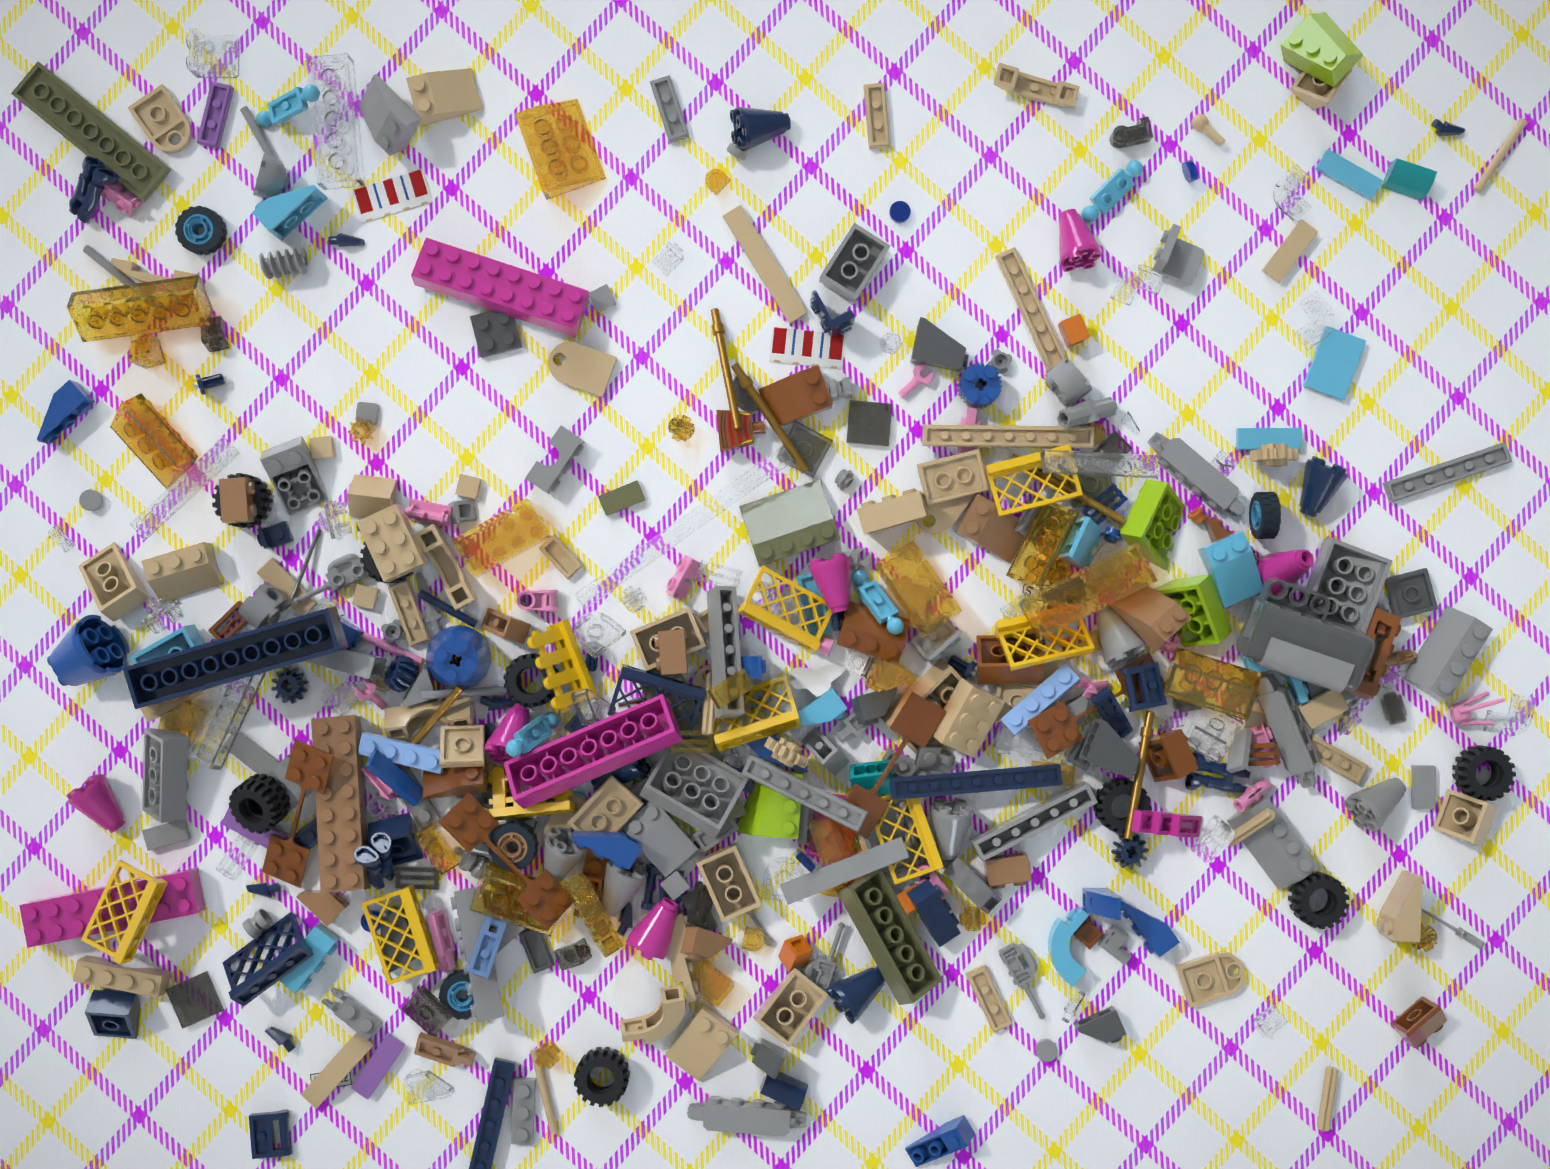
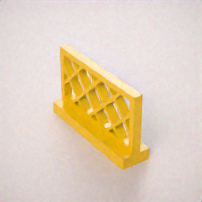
M1070 444L986 465L985 474L990 485L998 517L1083 496L1071 456ZM1068 462L1070 470L1067 475L1055 470L1058 463ZM1043 467L1051 471L1046 480L1034 475L1038 468ZM1024 473L1029 476L1025 486L1013 480L1016 474ZM1052 473L1064 479L1059 488L1048 483ZM1003 478L1009 482L1004 491L995 487L994 479ZM1032 478L1043 484L1038 493L1027 488ZM1066 480L1075 485L1076 492L1068 494L1061 490ZM1011 483L1022 489L1017 499L1006 493ZM1045 486L1056 491L1053 498L1046 499L1040 495ZM1024 491L1035 496L1033 503L1025 504L1019 500ZM1003 496L1015 502L1011 509L1002 511L1000 502Z
M763 565L760 567L743 604L740 605L737 613L810 652L818 650L821 644L819 641L832 615L831 609H828L825 616L818 617L815 605L823 604L827 607L822 597ZM764 573L771 576L773 585L765 588L761 581ZM782 584L788 585L792 595L782 598L778 586ZM774 587L778 599L768 602L765 590ZM761 592L764 604L759 606L750 602L754 593ZM797 595H806L810 605L800 608ZM793 597L796 610L787 612L783 600ZM779 602L783 614L776 616L772 614L769 605ZM811 607L814 619L805 622L801 610ZM798 612L801 624L796 626L791 624L788 614ZM816 622L818 628L816 636L809 634L806 624Z
M1074 603L996 621L995 636L1000 641L1010 670L1013 671L1094 652L1095 647L1081 617L1079 604ZM1077 622L1079 625L1077 632L1067 628V625ZM1049 628L1060 630L1057 636L1046 632ZM1034 632L1039 636L1036 641L1025 637L1026 634ZM1063 632L1073 636L1070 643L1060 639ZM1014 637L1018 639L1016 645L1013 646L1007 643L1005 639ZM1042 637L1053 641L1050 647L1039 643ZM1078 638L1085 641L1087 646L1080 648L1073 644ZM1021 642L1032 646L1029 652L1018 648ZM1056 643L1067 647L1063 652L1055 651L1053 648ZM1035 648L1046 652L1042 657H1037L1032 653ZM1014 653H1018L1024 656L1025 659L1014 663L1012 657Z
M787 676L744 688L743 697L746 699L744 701V710L749 701L758 705L754 715L746 711L743 714L751 718L748 725L741 726L737 724L741 716L734 718L733 721L727 718H718L716 722L714 721L713 734L720 752L802 726ZM785 684L786 689L782 696L772 692L776 685ZM761 690L766 693L761 702L752 698L756 691ZM770 695L779 699L774 708L765 705ZM783 701L792 707V711L782 713L778 709ZM762 708L772 712L769 718L762 720L757 717ZM721 720L730 724L727 731L718 734L717 727Z
M891 794L882 796L881 798L884 800L891 799ZM919 798L905 799L906 804L903 811L892 806L893 800H890L883 817L880 818L879 826L877 823L874 827L880 845L884 844L883 838L892 841L897 828L909 833L904 845L907 850L916 853V856L911 865L898 861L909 867L907 875L897 879L894 871L898 862L894 866L892 864L888 865L895 885L944 868ZM907 806L909 808L910 814L905 812ZM890 808L901 812L896 824L885 819ZM904 814L913 819L914 823L910 831L898 826ZM883 821L895 826L890 838L882 835L880 832ZM914 827L916 828L918 835L912 832ZM911 835L918 837L921 841L918 851L906 846ZM922 847L925 852V855L920 853ZM918 855L927 859L930 868L921 871L913 867ZM912 869L918 871L916 873L910 874Z
M118 860L81 941L114 958L113 961L119 964L132 962L168 882L161 878L156 879L132 865ZM122 868L127 870L129 880L121 882L119 876ZM143 878L148 883L145 890L139 892L136 880ZM131 882L134 894L126 897L122 885ZM117 888L120 899L112 902L111 890ZM135 897L137 907L134 911L130 912L127 900ZM121 902L125 914L117 917L113 905ZM108 907L111 919L103 922L101 912L104 908ZM126 917L128 927L125 931L121 932L118 920ZM112 922L116 934L107 937L104 925ZM99 927L102 939L96 941L90 938L93 930ZM117 937L119 943L117 951L111 949L109 939Z
M414 885L361 903L388 985L436 971L440 967ZM400 895L402 901L399 910L388 905L391 898ZM377 903L383 906L379 917L371 914L368 905ZM386 908L397 913L392 924L381 919ZM400 915L408 919L409 925L406 931L395 926ZM379 922L390 927L386 937L377 934L376 928ZM393 929L404 934L399 944L388 939ZM406 936L415 941L416 945L413 951L402 946ZM386 943L397 948L392 958L384 955L383 948ZM399 950L410 955L406 965L395 960ZM413 957L421 960L423 969L416 971L408 967ZM392 964L403 968V971L399 977L392 979L390 968Z

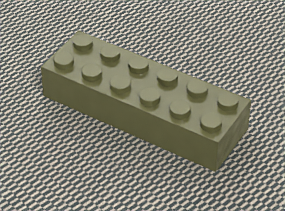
M882 869L855 878L836 891L899 1005L914 1003L943 981Z

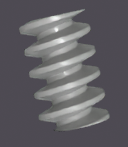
M302 247L301 254L294 248L293 255H290L288 249H285L284 256L281 255L279 250L276 251V257H273L271 251L268 252L267 258L264 257L263 253L259 255L260 266L267 279H272L273 276L281 278L282 274L284 277H289L290 274L297 276L299 272L302 275L307 274L308 256L304 247Z

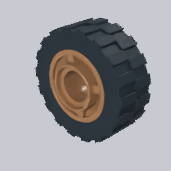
M509 821L506 824H502L490 837V841L520 870L528 866L538 852L539 841H537V834L534 833L532 827L527 826L524 822ZM510 841L518 844L519 849L517 851L510 849ZM489 847V855H491L492 861L499 868L501 867L506 871L512 870Z

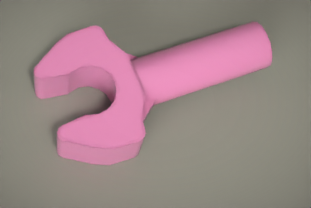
M926 364L918 365L913 369L914 378L898 392L902 399L910 394L919 384L927 386L932 381L933 372L926 378L920 376V372L925 368Z
M1086 676L1082 677L1076 684L1077 688L1083 687L1086 689L1082 696L1088 699L1098 693L1097 690L1109 687V682L1106 680L1092 682Z
M362 679L363 683L367 686L363 691L354 687V693L360 701L369 698L380 709L383 710L387 707V703L374 692L377 686L372 680Z

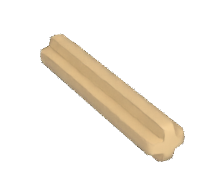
M708 673L705 684L706 693L704 696L701 733L711 736L714 732L715 714L712 673Z
M1270 808L1265 809L1226 835L1225 842L1230 846H1235L1273 821L1276 813Z
M1327 1066L1325 1069L1317 1128L1321 1131H1329L1332 1120L1339 1070L1331 1066Z

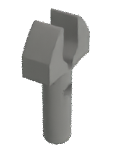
M863 548L854 549L849 555L852 557L850 578L858 567L863 566L867 568L870 564V553H868L863 561L857 562V556Z

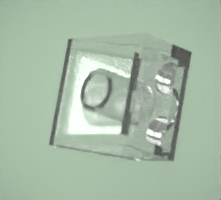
M1204 702L1185 735L1191 749L1221 764L1244 722Z

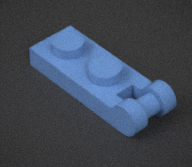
M490 913L485 914L466 972L486 979L489 977L507 919L495 918ZM490 925L497 927L495 933L488 931Z

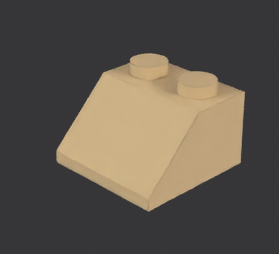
M1448 789L1433 829L1483 848L1498 807Z

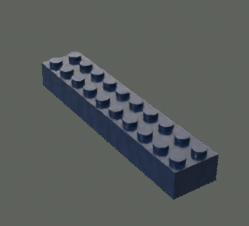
M334 606L122 668L134 708L139 709L341 651L349 647L337 607Z

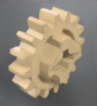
M1287 444L1261 445V449L1250 451V461L1261 462V467L1288 466V462L1299 460L1298 449L1287 448Z
M768 737L764 744L767 749L773 752L772 758L788 767L793 768L795 764L806 768L810 760L807 756L801 754L802 747L786 738L781 737L780 741Z

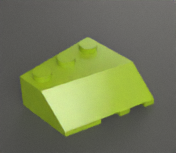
M1326 12L1308 14L1280 45L1284 62L1332 87H1335L1363 57V53Z
M1146 479L1120 531V535L1137 556L1164 570H1167L1169 564L1165 562L1168 551L1172 552L1174 546L1172 543L1173 532L1179 528L1184 504L1169 483Z
M1211 574L1175 579L1154 588V590L1176 601L1192 617L1177 632L1178 636L1181 637L1180 643L1184 648L1221 643L1232 633Z
M787 771L803 779V772ZM755 781L754 790L749 795L744 806L747 814L739 818L737 825L740 829L735 832L753 836L798 839L801 803Z

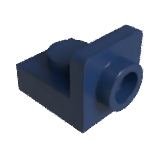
M287 521L257 529L259 533L257 535L258 543L264 549L271 550L294 541Z

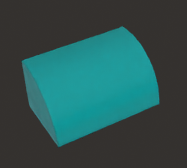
M1396 158L1389 164L1381 188L1422 201L1430 191L1438 171Z
M890 760L851 764V787L857 784L866 790L872 789ZM893 767L878 789L877 795L890 794L889 778H895Z

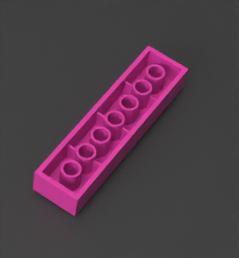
M425 238L411 273L415 286L498 313L501 312L510 317L574 338L578 334L590 301L588 290L430 238Z
M661 694L504 762V767L513 800L525 809L683 741L671 704Z
M198 867L153 876L156 879L161 878L167 881L168 884L150 923L198 914L206 910ZM143 878L137 879L139 892L145 890L148 881ZM131 882L122 885L126 897L134 894ZM106 886L33 900L19 905L27 948L83 937ZM117 888L111 890L112 902L120 899ZM136 898L128 899L127 903L130 912L134 911L137 907ZM121 902L113 905L117 917L125 914ZM108 907L104 908L101 912L103 922L111 919ZM126 917L118 920L120 929L128 927ZM112 922L104 925L106 932L114 930ZM99 927L95 928L91 935L99 934Z

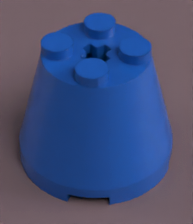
M87 615L73 625L52 651L51 655L47 657V662L62 686H79L114 676L123 671L122 667L128 666L126 663L127 654L130 651L123 634L115 625H108L101 620V616Z
M462 625L450 626L438 632L429 643L426 652L427 668L431 676L446 688L454 689L457 685H461L463 688H470L478 684L486 676L491 664V649L485 637L475 629ZM454 654H456L457 657H462L460 665L457 663H450V661L453 659Z

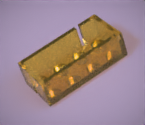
M525 498L511 506V510L515 513L512 514L511 511L506 509L452 539L460 556L464 558L470 557V559L463 561L473 578H479L551 537L531 499Z
M914 540L879 561L875 570L922 638H925L939 629L941 625L943 626L957 617L962 609L928 560L922 561L924 555Z

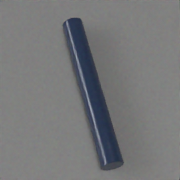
M422 589L417 596L473 628L478 620L460 610H455L453 606Z

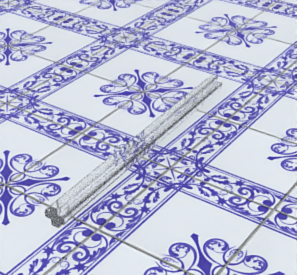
M781 446L574 595L585 610L794 462L784 446Z

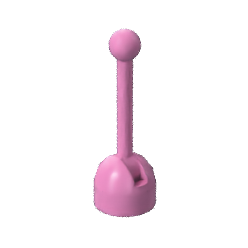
M822 638L819 641L821 644L818 651L823 655L829 656L834 640Z

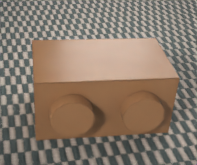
M246 477L219 479L222 523L255 522L254 517L257 515V508L253 504L255 485L252 479Z
M685 629L658 631V636H654L655 649H659L660 657H656L657 671L661 670V675L688 673Z
M1026 852L993 856L983 861L986 883L989 887L992 886L993 889L1005 888V884L1013 883L1014 886H1022L1027 884L1026 881L1032 880L1029 858Z

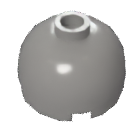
M263 154L253 195L269 198L280 195L282 189L287 190L290 178L286 177V168L280 160Z

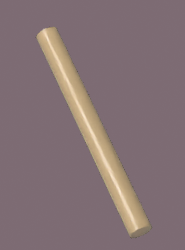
M1520 118L1474 186L1473 190L1475 192L1481 193L1526 126L1527 121Z
M535 1048L530 1050L550 1134L555 1135L559 1133L539 1049Z

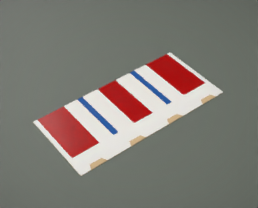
M423 169L352 190L361 223L432 202Z
M772 327L769 362L806 366L819 365V367L842 369L846 335L836 334L831 337L829 333Z

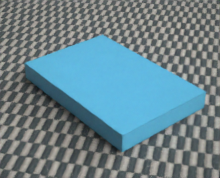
M1325 326L1303 387L1341 401L1345 400L1366 340Z

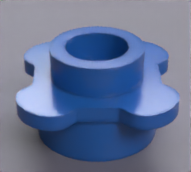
M1106 526L1105 531L1100 533L1107 542L1116 544V542L1123 541L1120 530Z

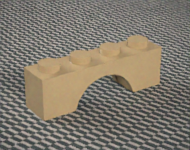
M432 524L415 533L422 550L439 573L445 587V592L454 609L461 610L478 601L439 526Z
M457 698L438 722L448 726L475 725V709L471 698ZM444 700L418 703L408 707L396 706L385 708L384 731L387 737L398 740L411 739L414 732L428 721Z
M86 955L77 960L73 981L158 998L167 993L171 971L152 967H123L109 962L106 958Z

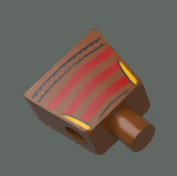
M716 410L721 453L753 445V435L766 434L765 421L752 422L751 412L739 411L742 429L735 431L730 411Z

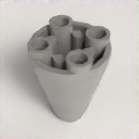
M1110 606L1103 607L1095 612L1103 658L1109 669L1119 665L1120 661L1124 659L1128 662L1137 658L1138 654L1146 650L1144 642Z
M1395 777L1352 793L1343 803L1353 815V822L1358 828L1362 829L1365 827L1370 831L1376 832L1384 825L1407 789L1405 784Z
M941 798L933 799L931 815L936 846L941 859H956V855L960 851L972 821L974 810L969 805H966L967 801L964 799L956 798L954 801H946Z
M550 827L544 841L543 871L546 869L559 883L564 880L582 859L587 850V847L583 849L573 843L572 832L575 830L572 827Z
M610 859L608 860L601 900V911L604 914L612 917L617 916L644 884L648 876L647 871L644 869L646 866L644 862L635 859L628 870L626 868L619 869L612 864Z

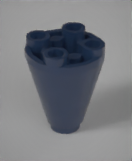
M736 107L730 110V120L734 127V131L731 132L733 144H738L739 149L743 151L782 135L791 128L788 113L746 107Z
M1313 456L1312 459H1307L1305 464L1299 506H1301V513L1316 518L1317 513H1321L1346 481L1349 474L1346 473L1347 469L1337 464H1333L1332 467L1325 465V460Z
M644 757L590 780L595 790H597L612 774L624 784L646 775L651 771V766Z
M878 966L833 983L825 990L833 1000H836L833 1005L839 1013L844 1011L845 1018L852 1025L859 1020L883 988L885 979Z

